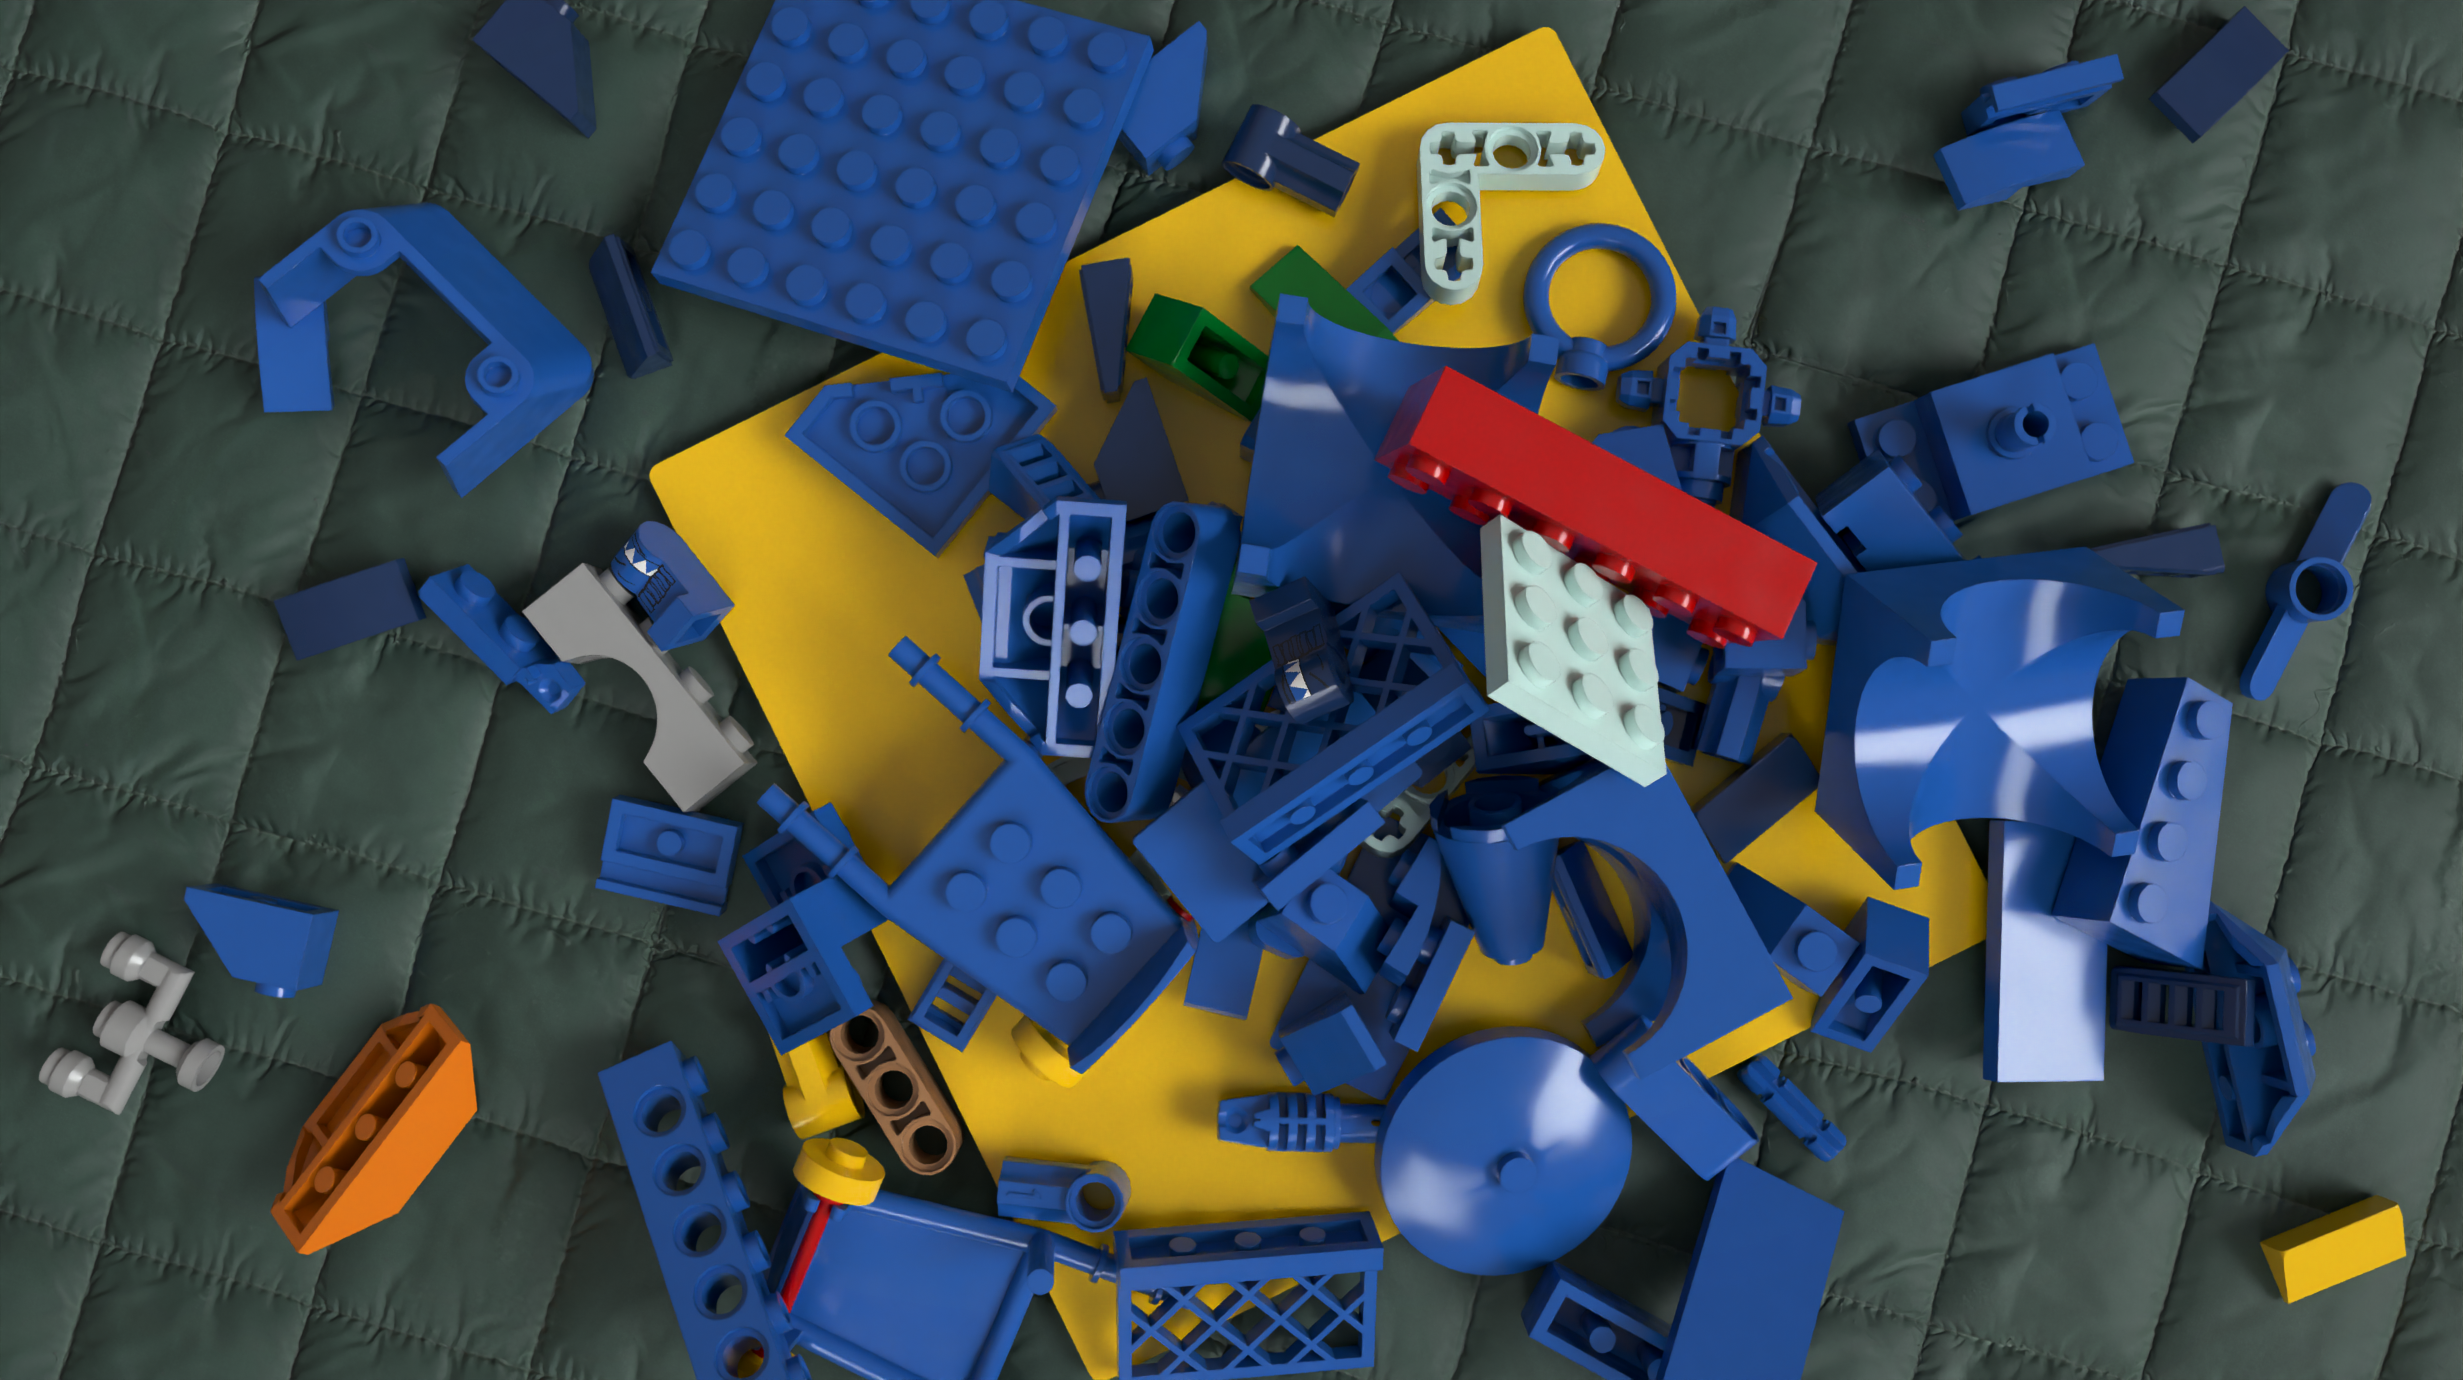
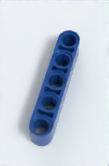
M1172 501L1163 505L1156 512L1152 521L1085 782L1084 795L1087 807L1091 814L1101 822L1117 823L1155 819L1169 808L1173 799L1186 749V744L1176 726L1196 711L1240 545L1241 531L1239 522L1234 513L1224 506Z

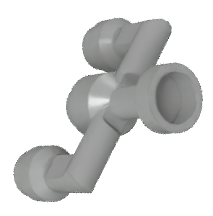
M119 932L105 947L100 960L101 965L110 969L112 975L129 982L141 979L157 988L147 1007L131 1000L123 1004L118 1001H112L97 1017L93 1026V1034L100 1038V1045L120 1055L111 1075H108L96 1069L94 1061L90 1056L77 1050L70 1051L61 1047L48 1057L39 1074V1081L48 1085L50 1091L64 1098L80 1096L117 1115L122 1113L147 1065L148 1054L176 1067L178 1084L193 1092H197L205 1087L215 1075L225 1053L223 1045L209 1038L190 1045L162 1031L165 1022L169 1021L173 1016L195 972L158 954L153 942L137 934L130 935L126 932Z

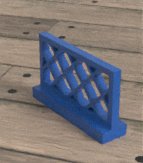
M1400 572L1336 615L1343 645H1351L1347 660L1351 671L1349 677L1353 693L1381 695L1376 714L1360 725L1345 724L1350 704L1330 712L1328 721L1313 719L1302 725L1292 718L1287 709L1285 715L1259 712L1266 691L1276 685L1275 668L1271 660L1176 726L1224 817L1219 822L1230 843L1260 866L1490 711L1482 695L1469 680L1411 586ZM1400 599L1407 611L1399 636L1373 634L1372 631L1377 614ZM1418 629L1425 639H1416ZM1367 647L1394 651L1386 681L1358 678ZM1411 653L1435 655L1443 667L1417 686L1402 684ZM1224 720L1238 722L1228 754L1208 750L1201 737ZM1255 725L1280 728L1271 760L1246 757ZM1297 731L1323 734L1318 754L1302 765L1287 763ZM1217 765H1218V766H1224L1222 775H1221V773H1220V771H1219ZM1241 769L1266 773L1261 792L1238 807L1233 794Z
M1370 1211L1113 1231L1114 1259L1116 1264L1117 1380H1229L1374 1367L1377 1271L1383 1270L1384 1247ZM1360 1272V1282L1342 1299H1339L1323 1286L1334 1274ZM1293 1278L1299 1285L1278 1304L1259 1291L1270 1279ZM1228 1283L1235 1289L1214 1310L1195 1296L1202 1287L1208 1284ZM1162 1288L1170 1294L1150 1315L1131 1302V1291ZM1314 1295L1331 1309L1307 1329L1294 1319L1291 1314L1308 1298ZM1250 1300L1267 1315L1246 1334H1243L1230 1324L1227 1319ZM1184 1305L1200 1317L1202 1321L1180 1340L1162 1325ZM1358 1306H1359V1314L1354 1311ZM1343 1320H1346L1358 1330V1345L1331 1348L1322 1341ZM1131 1321L1138 1325L1133 1331ZM1279 1325L1298 1338L1284 1352L1268 1353L1259 1346ZM1216 1330L1234 1344L1222 1357L1205 1359L1194 1351ZM1150 1336L1170 1350L1157 1363L1132 1365V1353Z

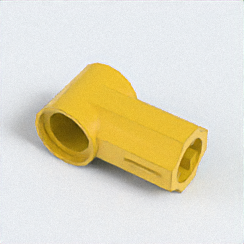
M830 1030L783 1055L779 1053L770 1037L786 1085L783 1087L786 1112L792 1128L801 1140L864 1118L865 1107L863 1098L833 1051L830 1043Z

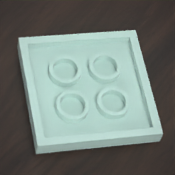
M1499 514L1480 528L1487 696L1644 787L1650 785L1667 774L1663 742L1665 731L1660 714L1657 685L1659 674L1655 665L1652 636L1653 619L1650 608L1635 595L1626 594L1599 577L1588 565L1577 563L1547 544L1539 534L1533 531H1526Z

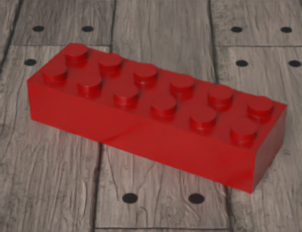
M1444 366L1409 386L1374 459L1391 469L1388 474L1389 479L1401 487L1419 494H1426L1429 488L1452 500L1449 509L1467 521L1484 526L1489 520L1491 521L1501 514L1526 531H1533L1539 534L1547 544L1577 563L1588 565L1605 581L1638 597L1650 608L1652 616L1666 618L1669 613L1690 624L1686 631L1688 635L1704 644L1724 649L1727 643L1752 647L1754 641L1783 639L1818 564L1814 560L1448 366Z

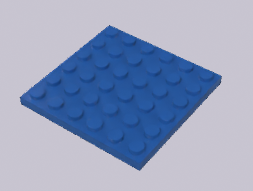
M775 0L655 261L651 274L660 284L1013 392L1154 52L1151 37L1018 0Z

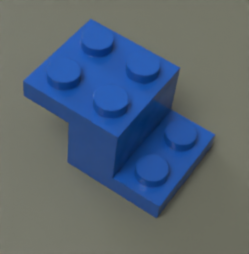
M831 802L809 813L849 850L855 845L849 830L842 823ZM788 831L783 835L780 833L774 835L742 856L771 909L717 941L781 1055L849 1021L874 1006L862 985L859 974L851 966L841 947L889 920L881 915L838 875L834 879L827 876L831 869ZM858 851L856 856L864 862L862 856Z

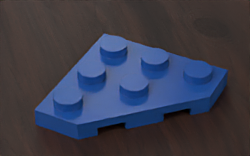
M942 373L889 378L890 381L855 385L852 383L825 385L784 436L937 558L941 556L991 494L988 489L991 454L994 449L1039 434L1058 410L1053 402L1020 376L1013 392L954 374L943 375Z

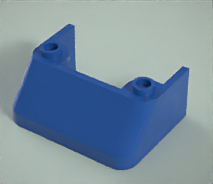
M422 202L344 212L257 280L281 319L292 328L356 276L377 274L400 257L489 345L472 359L465 373L467 391L472 401L486 416L436 457L452 489L463 498L588 392L594 379V369L590 354L584 345L445 208L437 204Z

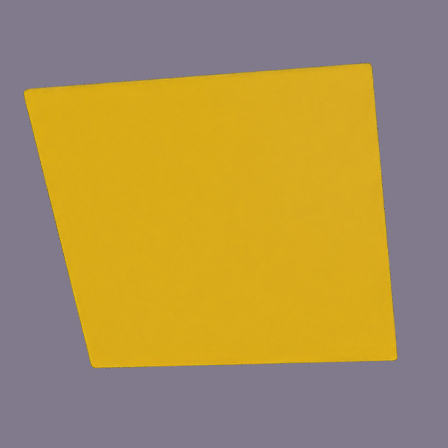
M1542 27L1314 139V141L1360 163L1350 190L1335 217L1274 187L1271 191H1264L1235 178L1067 261L1019 376L1057 406V412L1039 434L1059 450L1087 484L1099 481L1094 462L1134 381L1147 377L1189 503L1208 504L1212 501L1225 504L1241 516H1244L1252 463L1240 458V443L1251 422L1245 421L1167 380L1129 352L1126 353L1124 384L1120 401L1107 404V400H1103L1079 274V270L1082 269L1081 265L1130 258L1133 271V289L1127 345L1156 293L1205 308L1268 356L1275 317L1250 290V286L1297 245L1345 289L1392 247L1396 249L1419 228L1416 164L1421 139L1428 129L1442 123H1577L1587 125L1600 135L1604 142L1605 155L1598 176L1592 184L1584 189L1574 191L1480 190L1483 269L1476 292L1472 298L1461 304L1447 305L1434 301L1394 334L1400 342L1450 348H1485L1509 345L1522 341L1533 333L1524 310L1523 292L1525 279L1532 261L1551 239L1568 229L1591 223L1614 224L1637 232L1649 240L1661 252L1674 277L1676 310L1668 334L1657 349L1642 361L1621 370L1608 372L1605 388L1602 390H1581L1558 382L1554 378L1557 367L1556 363L1547 383L1538 415L1592 443L1598 434L1610 433L1621 427L1637 426L1641 428L1651 426L1653 407L1649 406L1646 412L1624 408L1616 403L1618 377L1631 370L1653 371V377L1656 378L1657 367L1672 353L1688 341L1698 342L1693 339L1697 319L1700 315L1560 39L1553 29ZM1500 146L1493 152L1496 161L1506 168H1520L1528 162L1525 153L1516 146ZM1482 147L1474 148L1473 154H1476L1475 166H1480ZM1541 147L1538 165L1546 167L1548 161L1544 160L1546 148ZM1439 149L1438 154L1442 156L1443 164H1455L1456 159L1452 158L1450 149ZM1575 149L1565 150L1564 154L1570 156L1571 165H1582L1583 160L1578 158ZM1440 202L1432 208L1433 214L1442 208L1456 225L1461 224L1467 218L1465 210L1455 202ZM1590 249L1569 257L1557 269L1550 284L1549 305L1555 321L1570 337L1592 338L1603 342L1607 346H1611L1628 340L1642 327L1650 310L1651 293L1646 277L1632 260L1615 251ZM880 353L654 465L650 470L649 477L675 532L684 540L735 604L720 624L812 811L831 802L842 823L849 830L851 838L859 849L865 864L888 885H891L1004 759L970 729L963 733L959 729L963 723L920 684L913 688L909 684L912 677L894 662L888 654L905 636L911 639L929 657L936 653L941 657L937 664L978 701L982 703L985 699L989 700L991 704L987 709L1023 740L1027 734L1007 714L979 680L982 622L963 575L971 572L976 567L984 565L983 554L989 536H996L998 532L1007 533L1025 519L991 493L941 556L937 558L784 436L825 385L852 383L855 385L890 381L889 378L933 373L950 374L886 353ZM1691 366L1680 372V388L1676 411H1680L1679 422L1689 423V427L1730 431L1736 423L1737 397H1739V392L1731 376L1726 375L1725 370H1705ZM1757 433L1734 451L1731 486L1724 488L1722 504H1715L1717 510L1727 515L1730 514L1737 454L1745 446L1761 437L1760 433ZM1615 586L1616 588L1620 589V590L1623 591L1624 593H1626V594L1629 593V592H1627V591H1625V590H1623V589H1621V588ZM1436 626L1455 658L1464 665L1462 669L1478 689L1487 704L1498 703L1487 696L1486 677ZM1703 643L1702 647L1709 650V656L1700 679L1694 686L1687 683L1684 692L1676 694L1706 704L1712 686L1708 682V670L1713 647ZM1817 644L1814 659L1807 660V669L1792 677H1785L1775 700L1768 703L1753 756L1780 733H1792L1820 775L1836 646ZM1344 647L1347 657L1349 650ZM1266 705L1264 712L1271 713L1277 709ZM1470 724L1460 730L1465 738L1472 736ZM1696 751L1693 767L1665 760L1690 808L1742 766V764L1709 756L1699 751ZM1044 755L1041 759L1046 765H1049L1064 756ZM1459 759L1455 761L1458 767L1465 763V761ZM1475 767L1449 800L1466 794L1465 782L1477 778L1501 775L1528 776L1537 778L1540 782L1553 774H1478ZM1441 772L1423 788L1413 784L1412 786L1423 794L1436 793L1446 784L1445 772ZM1087 776L1067 784L1065 787L1122 852L1130 858L1137 850L1133 844V837L1154 819L1117 823L1101 822L1091 814L1086 804L1084 793ZM1178 777L1176 788L1181 785L1190 791L1192 788L1188 782ZM1818 788L1727 864H1724L1717 856L1725 873L1729 871L1734 862H1737L1807 904L1842 931L1848 926L1867 897L1928 917L1929 967L1986 939L1988 883L1956 820L1929 827L1910 840L1916 856L1922 862L1918 887L1893 890L1815 812ZM1392 812L1389 816L1400 822L1401 817L1398 814ZM1429 823L1422 833L1436 839ZM1574 837L1559 838L1558 849L1580 840ZM1585 844L1633 951L1634 918L1624 885L1610 864L1597 851ZM1358 845L1348 853L1345 865L1339 874L1345 880H1347L1362 849L1361 845ZM1552 892L1545 943L1543 948L1533 954L1529 961L1519 965H1501L1494 959L1481 953L1473 936L1418 1052L1409 1049L1395 1081L1384 1100L1376 1099L1346 1083L1322 1093H1332L1334 1097L1340 1098V1103L1388 1104L1404 1078L1432 1052L1461 1036L1494 1027L1518 1026L1542 1029L1574 1042L1592 1055L1606 1043L1599 1047L1595 1046L1581 1021L1596 1012L1613 995L1620 985L1630 961L1614 976L1607 979L1589 974ZM887 920L871 931L912 1012L944 958L899 926ZM1195 920L1197 933L1199 937L1201 932V926ZM1263 949L1246 1020L1183 1006L1195 957L1194 954L1138 1020L1092 1065L1091 1069L1072 1088L1061 1086L1051 1079L1045 1081L1037 1077L1026 1067L1020 1058L1021 1051L1011 1035L1012 1028L1020 1021L1024 1014L998 996L993 1001L963 1052L919 1027L997 1187L1002 1163L1006 1156L1086 1165L1094 1161L1106 1160L1121 1167L1130 1180L1131 1195L1129 1202L1116 1224L1104 1232L1091 1233L1081 1230L1075 1224L1012 1217L1014 1222L1046 1229L1098 1249L1103 1243L1109 1245V1253L1114 1254L1113 1231L1370 1211L1381 1242L1401 1233L1393 1222L1379 1191L1374 1166L1375 1143H1340L1339 1148L1333 1149L1332 1152L1266 1151L1263 1148L1229 1143L1217 1139V1107L1220 1100L1267 1094V1092L1312 1093L1305 1081L1295 1087L1293 1086L1274 1053L1277 1050L1270 1045V1037L1309 959L1306 956L1284 959ZM1781 975L1793 999L1687 1055V1057L1710 1078L1810 1028L1819 996L1799 988ZM948 976L947 982L977 1000L981 998V993L953 976ZM936 996L932 1003L963 1023L969 1018L968 1014ZM1625 1103L1626 1108H1627V1111H1628L1629 1118H1631V1117L1637 1115V1114ZM1372 1121L1371 1124L1379 1126L1380 1121ZM1092 1182L1083 1186L1084 1198L1093 1208L1103 1210L1115 1205L1114 1195L1105 1184ZM1054 1261V1285L1049 1293L1089 1375L1094 1380H1109L1117 1376L1116 1284L1099 1278L1097 1283L1090 1282L1088 1273ZM1293 1278L1270 1279L1259 1291L1270 1299L1299 1283ZM1228 1283L1208 1284L1202 1287L1195 1296L1214 1310L1235 1289ZM1131 1291V1302L1148 1315L1164 1302L1160 1300L1155 1306L1149 1303L1148 1295ZM1248 1300L1227 1320L1256 1305ZM1180 1308L1162 1326L1182 1340L1202 1319L1191 1310ZM1131 1321L1133 1331L1138 1325ZM1150 1336L1132 1353V1365L1141 1364L1169 1349Z

